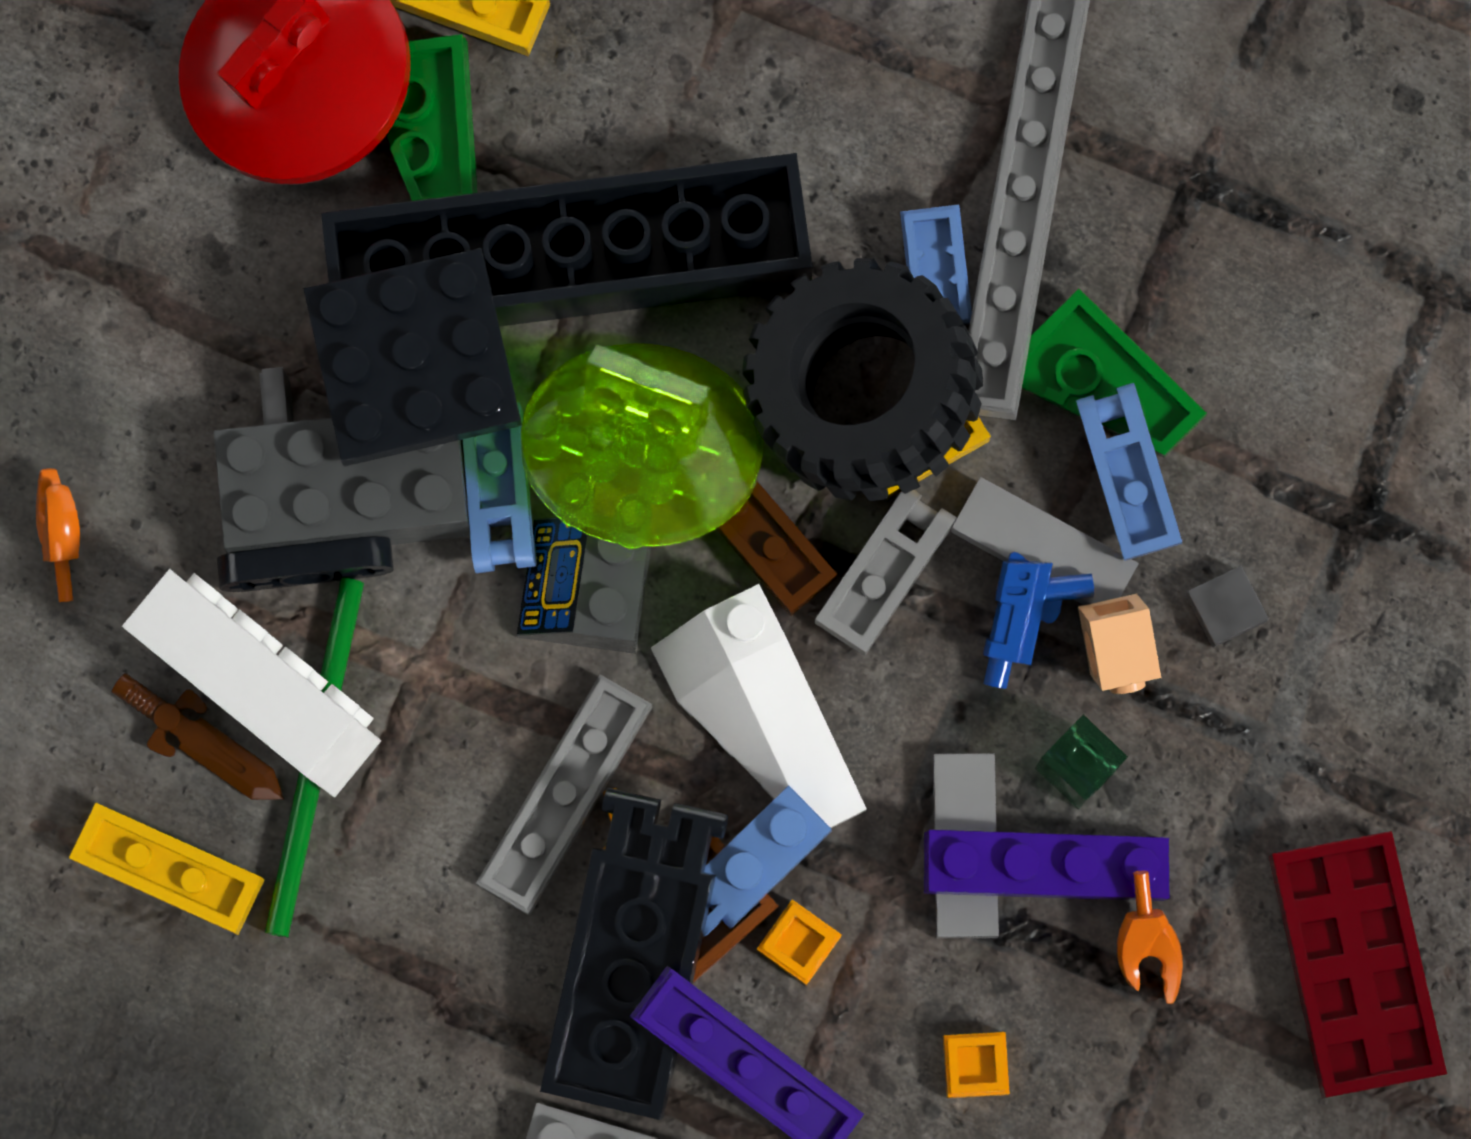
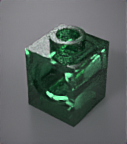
M1083 714L1041 757L1035 769L1080 810L1122 766L1128 756Z

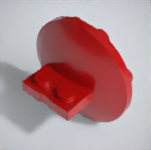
M205 0L189 26L180 54L179 89L184 111L189 123L204 145L223 163L235 171L260 181L275 184H302L322 180L336 175L362 160L383 140L393 126L401 111L409 86L411 71L409 41L403 22L390 0Z

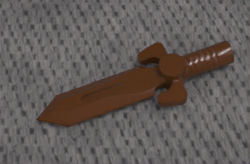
M124 673L118 679L111 692L158 726L147 742V747L150 750L166 757L175 756V747L171 746L166 740V733H173L180 741V750L251 800H284L272 767L204 719L200 718L193 721L183 715L182 711L186 709H192L202 715L207 712L206 704L193 690L186 689L173 705L158 697L157 694H154L127 673Z

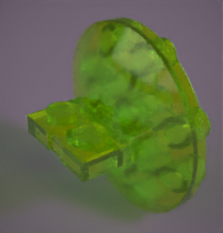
M638 343L607 347L596 345L594 350L574 357L555 369L541 382L531 396L522 421L521 458L526 476L534 492L564 524L572 526L590 536L617 543L622 547L637 549L642 546L671 545L700 537L724 524L735 515L746 503L757 483L763 456V439L753 424L756 417L746 408L742 388L728 374L705 359L689 352L662 345Z

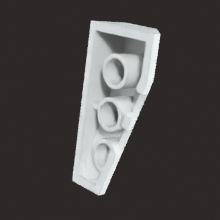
M759 584L702 611L651 647V651L677 703L691 717H694L718 741V744L761 784V787L773 799L787 786H790L830 828L867 810L790 644Z

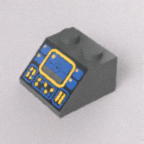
M593 514L534 519L533 535L537 565L526 568L516 634L517 638L636 654L653 539L651 522Z

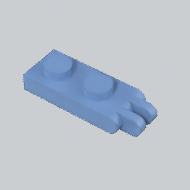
M787 786L706 865L704 872L715 874L716 878L709 906L713 911L707 916L703 937L707 936L721 921L730 929L734 927L832 832V829L790 786Z

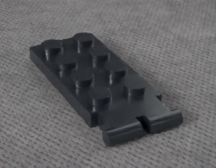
M607 788L603 799L602 812L613 815L606 848H593L540 1092L661 1120L664 1118L678 1052L636 1022L630 1015L667 966L693 984L716 878L715 874L704 871L712 836L723 839L727 828L728 814L674 803L669 825L667 826L657 823L661 799Z

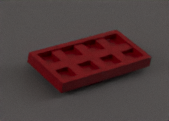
M1392 831L1273 853L1268 856L1322 1099L1446 1075L1447 1070Z

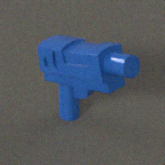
M1011 552L1009 554L1008 560L1002 562L995 600L998 602L990 638H986L983 655L989 657L983 684L1007 689L1012 662L1031 665L1040 621L1053 623L1059 616L1062 600L1094 597L1092 573L1050 577L1052 562L1028 561L1018 552Z

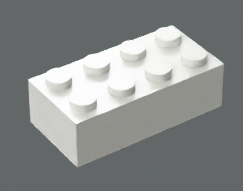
M169 569L122 627L308 779L333 797H336L381 742L377 736L367 729L374 718L333 684L323 693L321 690L328 681L286 646L277 656V652L283 645L240 609L237 612L238 609L198 575L193 573L185 582Z

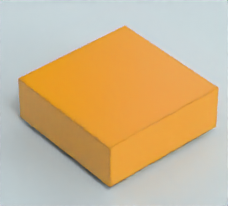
M792 899L756 951L807 986L840 940L842 934Z
M1006 1032L943 1036L947 1098L1003 1096L1010 1094Z

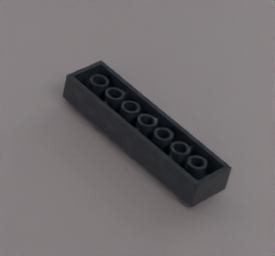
M797 153L321 213L329 282L481 248L499 327L794 289L791 282L805 273L810 281L812 280L813 264Z

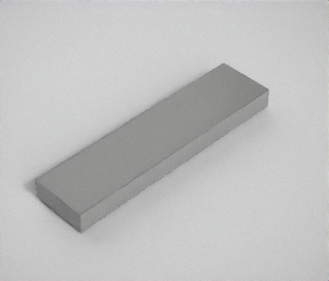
M601 674L598 676L478 878L477 886L530 916L653 708L651 703Z

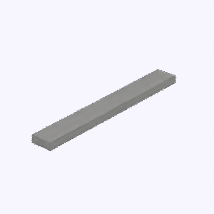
M1028 0L968 331L978 351L975 358L980 364L983 374V387L975 390L982 403L979 416L1016 420L1090 0Z

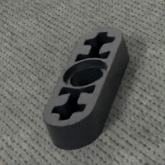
M375 536L239 551L224 554L217 558L219 589L226 592H248L340 581L341 578H369L394 571L391 539Z

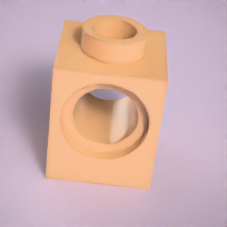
M1137 594L1078 606L1090 675L1102 691L1110 690L1114 694L1132 693L1143 689L1146 686L1145 681L1161 678L1150 610Z

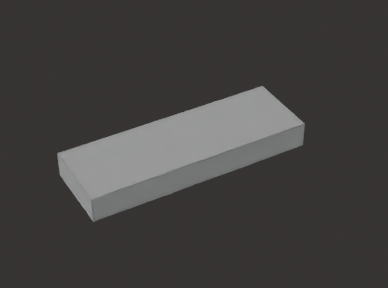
M982 477L978 480L951 529V533L1002 561L1008 560L1011 552H1018L1028 561L1052 562L1050 577L1092 573L1094 597L1074 599L1083 605L1121 597L1139 564L1132 559L1124 561L1123 555L1118 551Z
M995 753L933 755L934 830L996 832ZM935 894L936 939L999 937L998 896Z

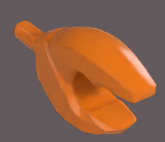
M46 468L39 472L36 496L37 532L42 545L43 561L54 562L58 601L69 602L74 601L69 560L79 558V519L69 487L61 484L56 469Z
M1145 870L1133 872L1137 911L1125 914L1117 938L1118 963L1129 986L1139 991V963L1148 956L1158 958L1161 961L1159 970L1163 978L1165 1000L1167 1004H1173L1178 996L1182 979L1183 955L1176 932L1169 924L1164 912L1160 909H1152L1149 872Z

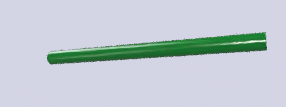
M341 578L320 673L328 681L321 690L323 693L331 684L340 691L342 690L364 588V582L350 578ZM300 771L264 932L289 938L321 788Z

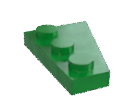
M462 34L409 41L411 55L409 86L401 111L386 136L412 201L478 193L468 42Z
M1080 289L1031 335L1022 389L1081 417L1076 400L1091 395L1094 396L1095 400L1118 394L1117 387L1134 383L1155 453L1163 458L1207 415V412ZM1125 417L1102 423L1104 429L1116 435L1129 432Z

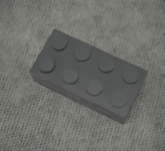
M332 417L214 431L224 549L227 553L359 537H386L391 539V545L470 536L463 440L344 467L340 458Z

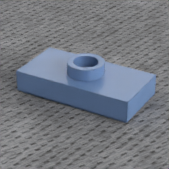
M959 205L901 211L900 217L906 266L914 278L924 275L933 282L943 298L949 299L964 325H970L972 311Z

